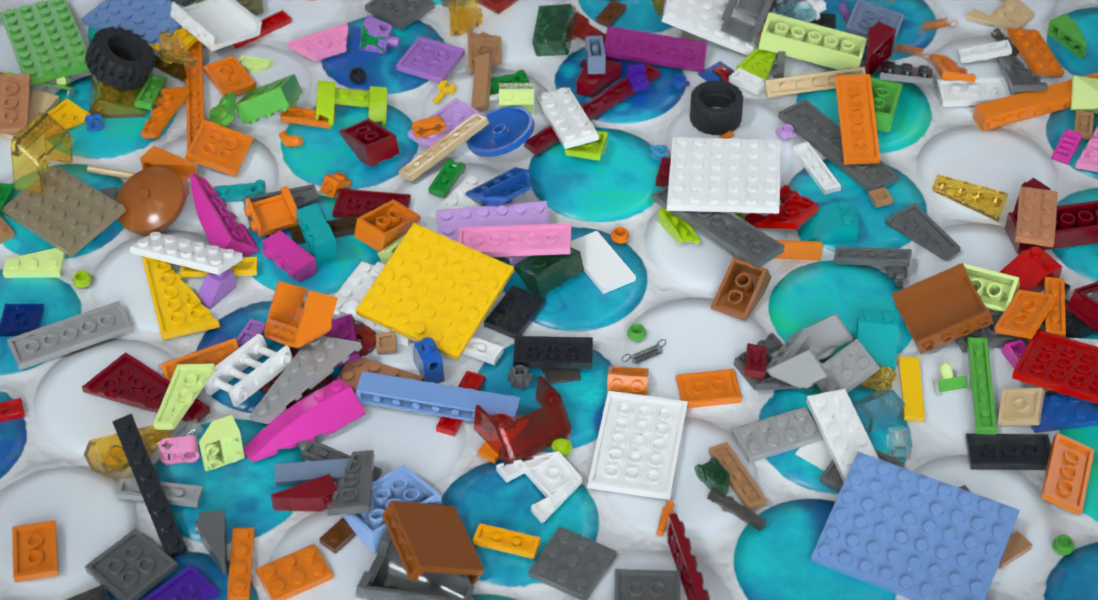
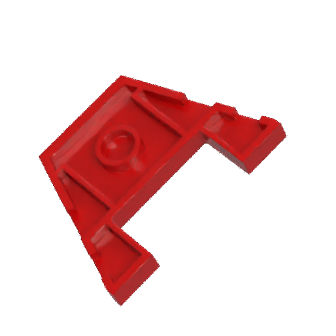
M784 185L780 189V200L784 202L779 205V213H770L767 216L750 213L745 217V221L756 228L797 229L819 211L818 204L806 196L801 197L798 191H792L788 185Z

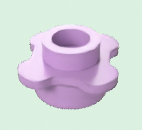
M782 124L775 132L784 141L796 137V132H793V126L789 124Z

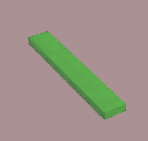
M968 337L967 351L975 434L996 435L997 425L988 339Z

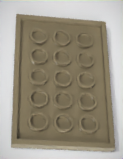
M54 165L8 202L2 211L3 215L72 257L125 213L126 209L120 203Z

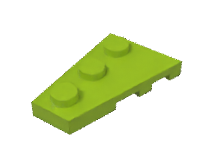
M757 47L737 65L736 70L740 68L767 80L777 53L765 51Z

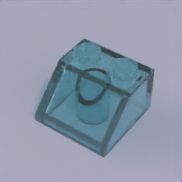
M878 390L852 402L864 429L869 434L901 420L905 407V402L894 390Z

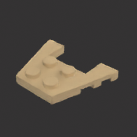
M998 0L1003 2V4L992 14L987 15L974 8L966 15L965 21L972 22V20L979 21L980 25L986 26L991 24L995 25L996 29L1008 31L1010 27L1023 28L1034 19L1035 12L1020 0Z

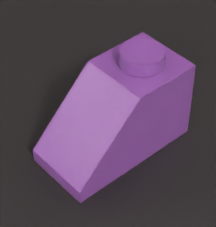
M227 269L219 275L213 273L206 275L197 295L203 306L212 309L236 288L234 271Z

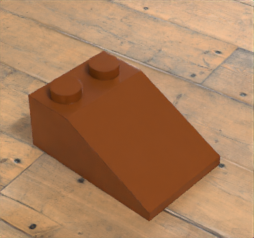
M733 257L710 308L746 321L763 297L772 278L768 269L763 267L757 269L750 263Z

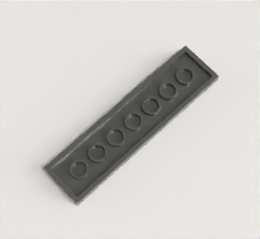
M806 99L779 112L778 118L784 123L793 126V130L867 192L887 187L898 181L899 175L881 160L880 163L844 165L840 127Z
M669 185L652 194V200L667 209ZM670 211L757 269L784 252L785 246L732 212Z

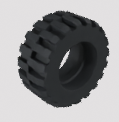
M108 27L97 31L85 55L87 68L90 69L92 75L96 76L98 81L104 82V85L108 87L112 86L113 89H122V91H128L129 89L132 91L141 88L148 80L156 62L151 45H148V42L137 33L134 34L131 30H124L121 27Z

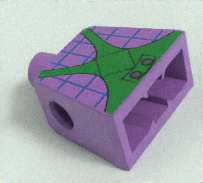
M367 15L362 25L359 49L386 53L389 45L398 47L400 38L391 35L392 26Z

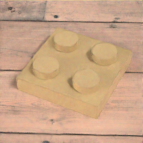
M1043 387L1003 389L997 420L999 426L1040 425L1045 394Z

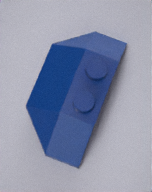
M514 167L465 192V194L480 206L498 207L505 203H510L513 199L531 189L529 170Z

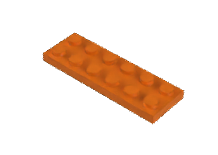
M870 74L835 76L844 165L880 163Z

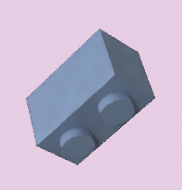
M585 36V56L588 74H605L603 36Z

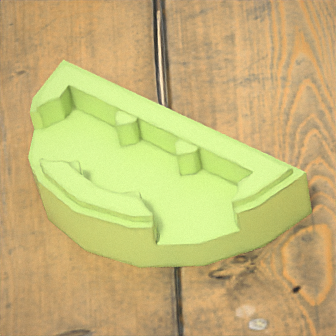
M240 55V64L246 71L252 73L263 72L271 68L273 59Z

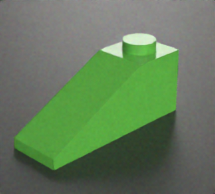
M1066 14L1051 19L1047 34L1078 58L1084 59L1087 44L1076 21Z

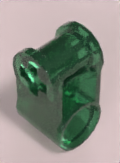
M712 457L702 465H695L697 477L708 487L712 494L715 496H725L728 494L730 474L717 458Z

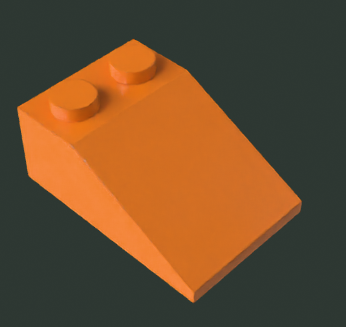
M393 199L357 218L354 237L379 252L406 234L412 224L417 223L421 219V216Z

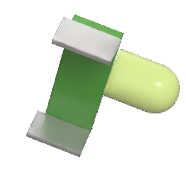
M69 76L58 78L56 80L57 84L46 82L41 85V91L43 92L48 90V86L68 89L67 97L74 95V87L66 86L71 82Z
M943 362L940 365L942 380L933 381L936 395H939L940 392L966 387L971 389L969 375L954 377L950 363Z

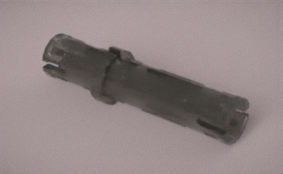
M712 488L708 493L707 499L720 506L724 512L735 515L759 532L765 527L766 519L736 502L732 496L728 497L716 488Z

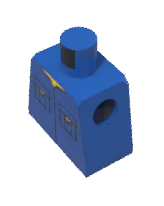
M426 337L414 343L413 361L420 375L423 376L424 382H434L436 384L444 382L442 357L434 340Z

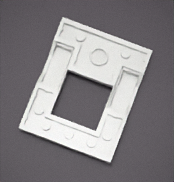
M362 261L334 296L338 299L333 319L352 314L355 320L363 322L374 330L375 334L394 332L356 314L357 307L386 264L377 262L374 266ZM395 332L396 342L408 346L412 341Z

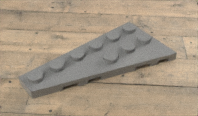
M321 336L302 346L249 415L251 420L265 424L272 422L287 409L286 405L293 400L298 401L302 397L301 393L306 389L311 390L334 371V367L338 363L346 362L349 359L348 355L353 351L358 352L361 350V343Z

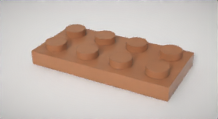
M30 74L0 76V134L28 132L31 89Z
M1020 186L1015 242L1047 247L1054 246L1057 191Z
M362 357L346 363L335 379L341 378L351 386L354 393H356L362 371L424 381L423 376Z

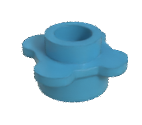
M651 146V157L656 161H661L662 157L667 158L669 155L666 151L667 146Z

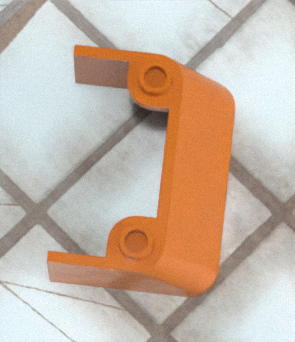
M278 281L264 328L265 338L290 347L300 348L325 335L331 330L332 317L338 298L308 290L304 307H302L307 288Z

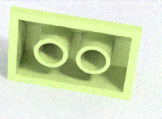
M964 264L968 277L985 307L1004 313L1019 290V277Z

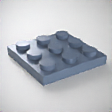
M857 0L844 32L865 37L868 41L869 36L867 34L870 27L879 21L896 29V39L905 15L865 0Z

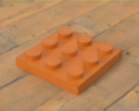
M203 119L185 155V159L236 177L253 143L254 137Z

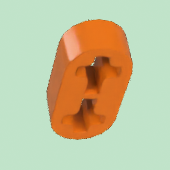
M440 116L417 120L411 126L414 135L418 138L442 133L446 128V124Z

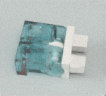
M784 0L775 4V10L778 15L811 22L814 19H820V13L826 10V4L823 0Z

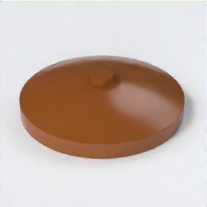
M151 167L135 173L123 184L116 197V202L123 205L126 209V212L118 218L119 222L128 231L138 235H150L152 232L164 230L177 219L184 207L186 192L183 182L173 171L163 167Z

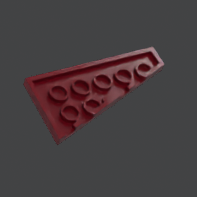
M125 352L84 384L82 390L84 393L158 413L170 381ZM196 398L181 420L197 424L210 413V407Z

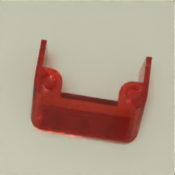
M541 375L537 379L535 400L542 407L516 420L503 413L490 417L480 405L475 406L474 430L507 463L514 464L515 460H524L552 446L555 440L560 438L566 439L571 435L572 427L562 397Z

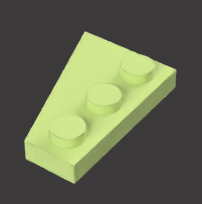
M57 248L6 259L3 269L4 278L61 277L66 254Z

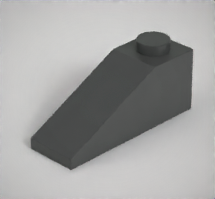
M225 511L199 512V521H195V532L200 534L201 543L222 574H227V521Z

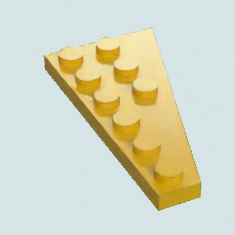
M142 256L162 340L220 327L219 321L213 318L208 308L202 305L197 295L181 280L180 275L174 272L169 262Z

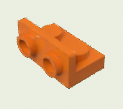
M609 366L607 392L615 391L646 396L649 369Z

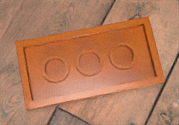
M1009 28L1007 32L1030 70L1033 71V74L1062 77L1065 71L1039 31L1035 29Z
M1056 433L1052 441L1040 498L1079 516L1083 510L1094 449L1060 433Z

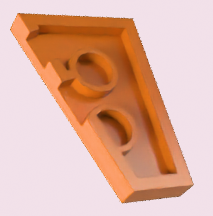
M930 53L929 61L943 80L952 81L953 79L975 82L976 76L974 74H967V69L958 67V63L948 56Z

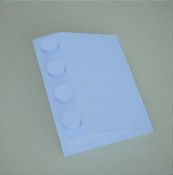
M405 465L373 482L370 512L342 515L361 542L375 554L378 553L381 539L387 530L382 514L391 500L442 505L441 494Z

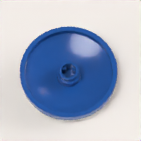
M501 107L484 114L483 116L487 117L489 124L466 142L470 151L475 155L482 157L500 156L524 144L532 135L535 122L531 113L523 107Z

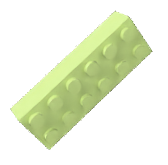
M769 12L758 48L777 54L779 51H786L785 56L841 70L860 66L867 38Z

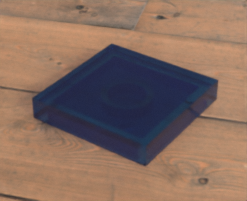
M5 304L0 322V336H18L40 328L45 309L44 304Z

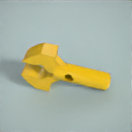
M448 80L441 81L438 84L440 92L433 99V103L438 104L446 94L454 95L456 92L455 83L453 82L451 86H448Z

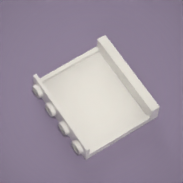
M206 0L183 8L172 2L170 17L211 51L260 35L262 21L236 0Z

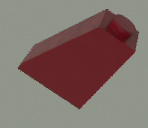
M605 59V74H588L587 63H585L577 79L576 94L595 97L621 78L622 63Z

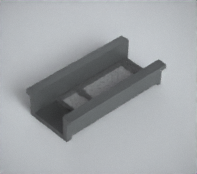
M729 0L721 17V20H724L720 31L752 43L755 34L759 35L773 0Z

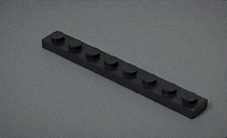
M132 413L112 421L164 552L171 558L187 552V547Z

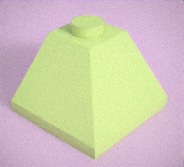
M1072 76L1070 110H1081L1098 114V79Z

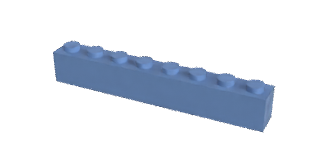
M362 371L356 389L357 398L360 403L513 429L516 427L520 412V397L382 375L374 372Z

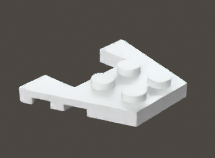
M559 451L534 456L532 460L522 461L520 459L515 460L514 464L504 466V463L496 465V471L506 483L525 473L546 497L531 506V512L541 524L582 483L580 474Z

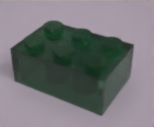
M572 4L539 6L532 39L536 56L569 55L576 19Z

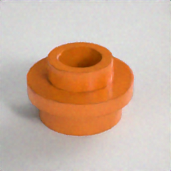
M616 227L611 233V240L618 244L626 243L629 240L627 229Z

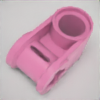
M193 435L164 438L158 445L161 451L160 460L165 465L195 462L200 456L198 439Z

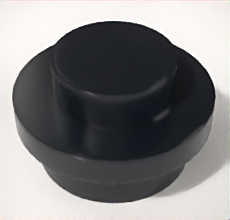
M354 68L351 70L349 78L352 82L361 83L366 80L367 76L362 68Z

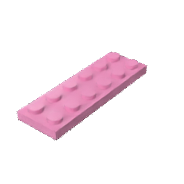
M571 223L459 227L458 242L490 257L570 254L572 227Z

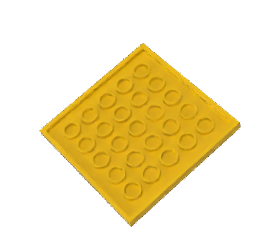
M413 223L357 307L356 314L416 342L429 337L434 340L440 353L458 361L512 276L514 267Z

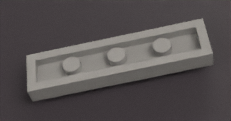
M121 477L115 493L116 498L144 502L136 480ZM160 482L169 505L199 507L204 492L203 486Z

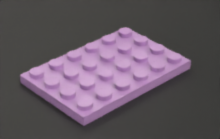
M547 201L504 204L498 207L479 206L437 210L439 234L458 242L459 227L550 224ZM555 255L492 257L514 268L555 265Z

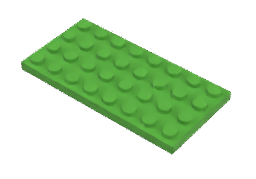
M42 0L34 4L22 5L15 9H6L0 12L21 73L30 74L31 86L90 70L87 68L85 61L87 48L67 0Z

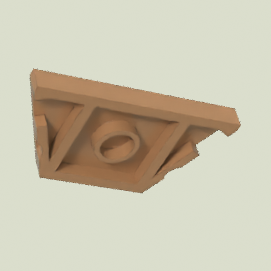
M467 28L469 74H474L475 58L489 52L493 55L492 67L502 64L501 37L485 32L477 34L473 32V29Z

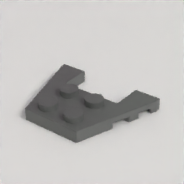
M770 333L764 341L760 340L757 345L767 347L766 367L773 359L770 353L778 351L782 347V343L774 333ZM746 351L734 359L733 365L754 390L804 389L797 388L770 376L766 369L764 379L745 376ZM814 382V384H813L812 386H810V387L807 388V389H812V388H814L815 382Z

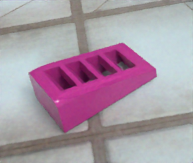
M1066 129L1051 159L1068 165L1080 146L1082 134Z
M1020 339L1005 344L1001 349L1002 354L1014 369L1019 362L1017 357L1023 355L1026 346L1023 340Z

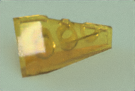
M154 425L138 428L148 455L159 449L158 445L162 439L171 438L167 429L156 430ZM117 434L89 440L84 456L92 471L106 476L125 471L130 467Z

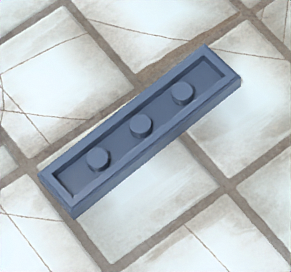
M350 458L275 464V485L302 484L327 474L331 475L333 481H340L341 477L345 475V468Z

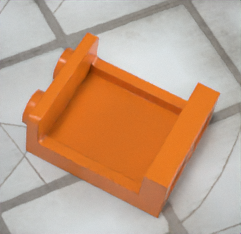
M288 186L281 188L280 195L251 203L249 198L245 199L246 206L243 207L246 217H250L251 229L253 232L256 231L258 238L299 225L296 220L297 206Z

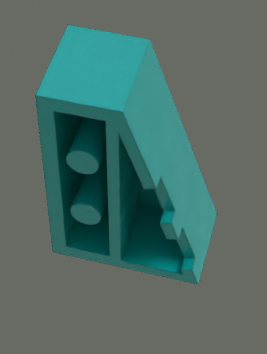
M317 203L297 209L296 220L311 255L316 259V264L337 258L336 250H339L330 225L325 220L324 211L318 207Z

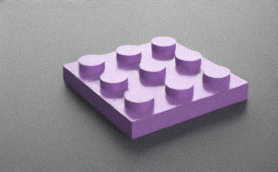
M419 36L396 64V70L440 83L448 77L465 55V49Z

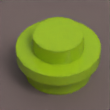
M80 270L73 275L72 282L74 286L84 288L90 285L92 278L87 271Z
M564 438L557 439L552 443V451H559L564 457H567L572 451V443Z

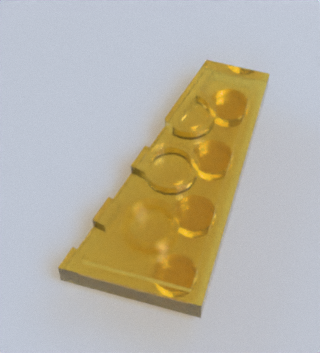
M939 174L932 188L933 192L999 222L1009 193Z

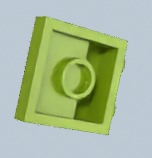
M597 131L599 140L565 149V155L600 161L608 145V132Z

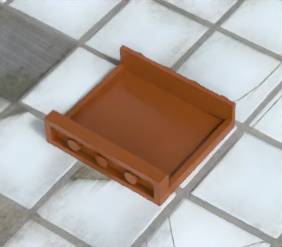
M963 263L891 294L895 306L920 354L929 352L936 347L950 343L957 338L966 336L993 323L990 310H987L968 277Z
M391 500L383 512V520L409 580L417 581L423 572L467 575L471 584L475 585L485 571L455 507Z

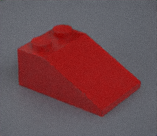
M1034 245L1022 251L999 273L1019 277V290L1040 293L1044 290L1045 277L1060 278L1063 266L1038 245Z

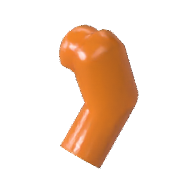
M286 131L279 133L280 139L287 147H300L303 144V139L297 135L289 136Z

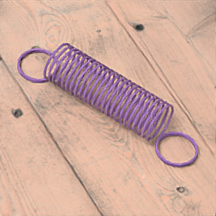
M843 0L842 7L839 5L838 10L847 25V20H849L851 14L847 8L846 0Z

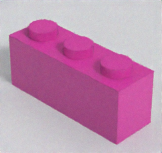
M278 231L262 241L264 256L272 260L279 269L282 268L290 278H294L300 283L317 272L316 259L282 231Z

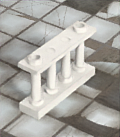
M257 334L215 366L216 371L204 386L206 394L213 395L216 391L222 389L229 393L233 405L237 407L289 365L293 359L289 346L286 345L278 352L268 349L263 335ZM263 355L269 357L264 363L257 361ZM249 366L255 368V370H253L249 374L242 372ZM233 378L239 379L240 381L234 386L228 384Z

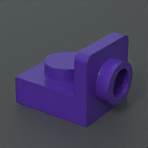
M644 63L629 65L627 80L633 92L650 89V82L645 74Z

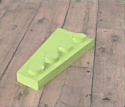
M214 364L177 365L153 423L156 430L176 428L216 371Z

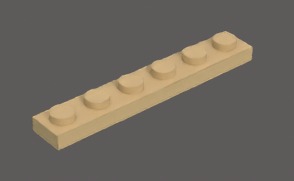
M865 67L764 80L765 94L768 98L835 88V76L866 74Z
M477 113L472 115L400 169V177L411 182L416 180L421 174L444 159L446 155L456 150L458 146L489 124L487 117Z

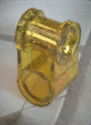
M878 365L880 369L859 384L862 387L886 394L892 390V382L895 381L897 373L892 368Z

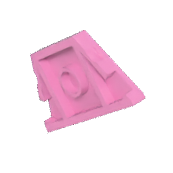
M346 23L288 41V48L313 61L346 52L348 24Z

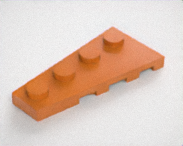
M187 86L161 89L160 93L162 96L157 98L155 102L157 106L150 112L152 117L147 119L140 133L143 139H155L161 135V131L169 124V120L178 111L180 105L191 92Z

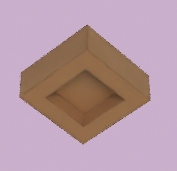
M885 187L868 192V197L875 208L893 203V198Z
M395 331L375 334L378 355L397 352Z

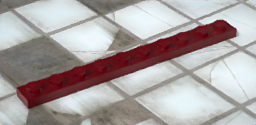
M649 64L645 65V74L650 83L660 77L659 70ZM626 77L581 107L591 121L637 91L633 92ZM550 125L529 138L524 143V147L533 154L538 155L560 140Z

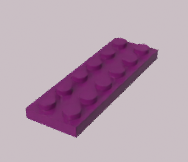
M607 26L604 44L606 57L704 72L707 42Z

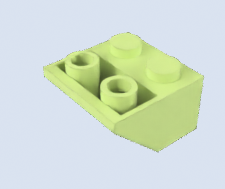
M229 415L212 421L199 441L205 472L244 459L240 431L233 416Z

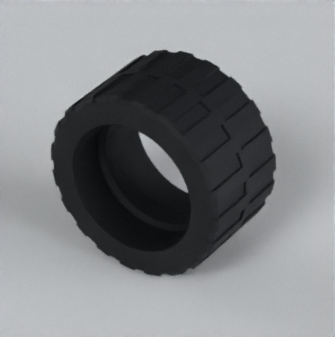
M718 80L706 81L696 86L691 93L690 122L693 127L700 132L711 135H723L730 130L735 131L742 121L744 97L741 90L732 83Z

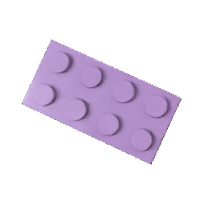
M456 98L430 116H440L443 118L446 128L442 133L418 138L411 129L408 132V138L428 149L475 113L482 115V113Z

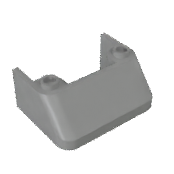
M835 313L791 335L765 369L770 376L797 388L807 389L814 382L828 376V373L819 361L830 359L837 347L852 341L853 337Z

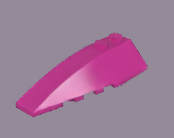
M192 173L190 181L195 208L210 245L219 246V248L233 249L236 252L242 253L243 257L258 253L259 249L246 227L242 223L238 224L236 222L237 216L226 209L227 204L224 200L217 197L218 193L205 178Z
M339 378L303 398L275 418L243 448L244 455L250 461L256 462L277 454L279 449L294 448L296 443L303 440L310 442L315 440V436L325 433V435L332 434L366 415V412L351 386Z

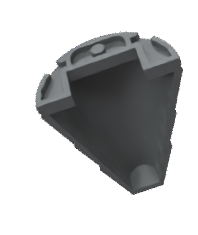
M388 529L381 539L373 564L368 572L365 571L356 588V597L368 600L475 599V596H472L474 586L459 574L423 572L417 581L409 580Z

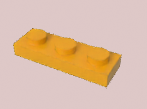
M479 523L473 538V545L535 559L541 543L540 537Z

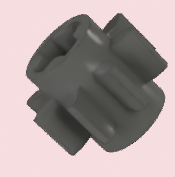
M523 365L511 367V373L507 374L511 387L519 390L529 387V381H532V373H529V367L526 368Z

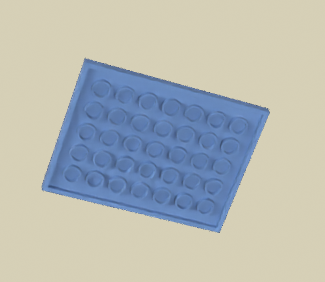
M857 452L811 556V562L910 600H986L1020 510Z

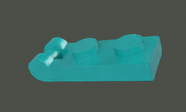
M257 180L255 183L214 186L215 191L218 193L217 197L224 200L225 203L241 202L245 197L266 193V185L263 180Z

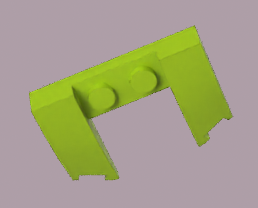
M318 80L315 119L318 120L319 116L322 115L329 118L327 124L333 126L334 104L368 108V119L376 123L382 122V126L385 127L387 88L370 86L369 91L335 88V82Z
M665 208L658 210V222L679 243H700V238L687 222ZM732 212L735 215L742 218L743 220H745V217L741 212Z

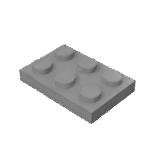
M856 339L822 364L828 376L815 383L823 393L845 389L848 393L877 372L880 367L858 339Z

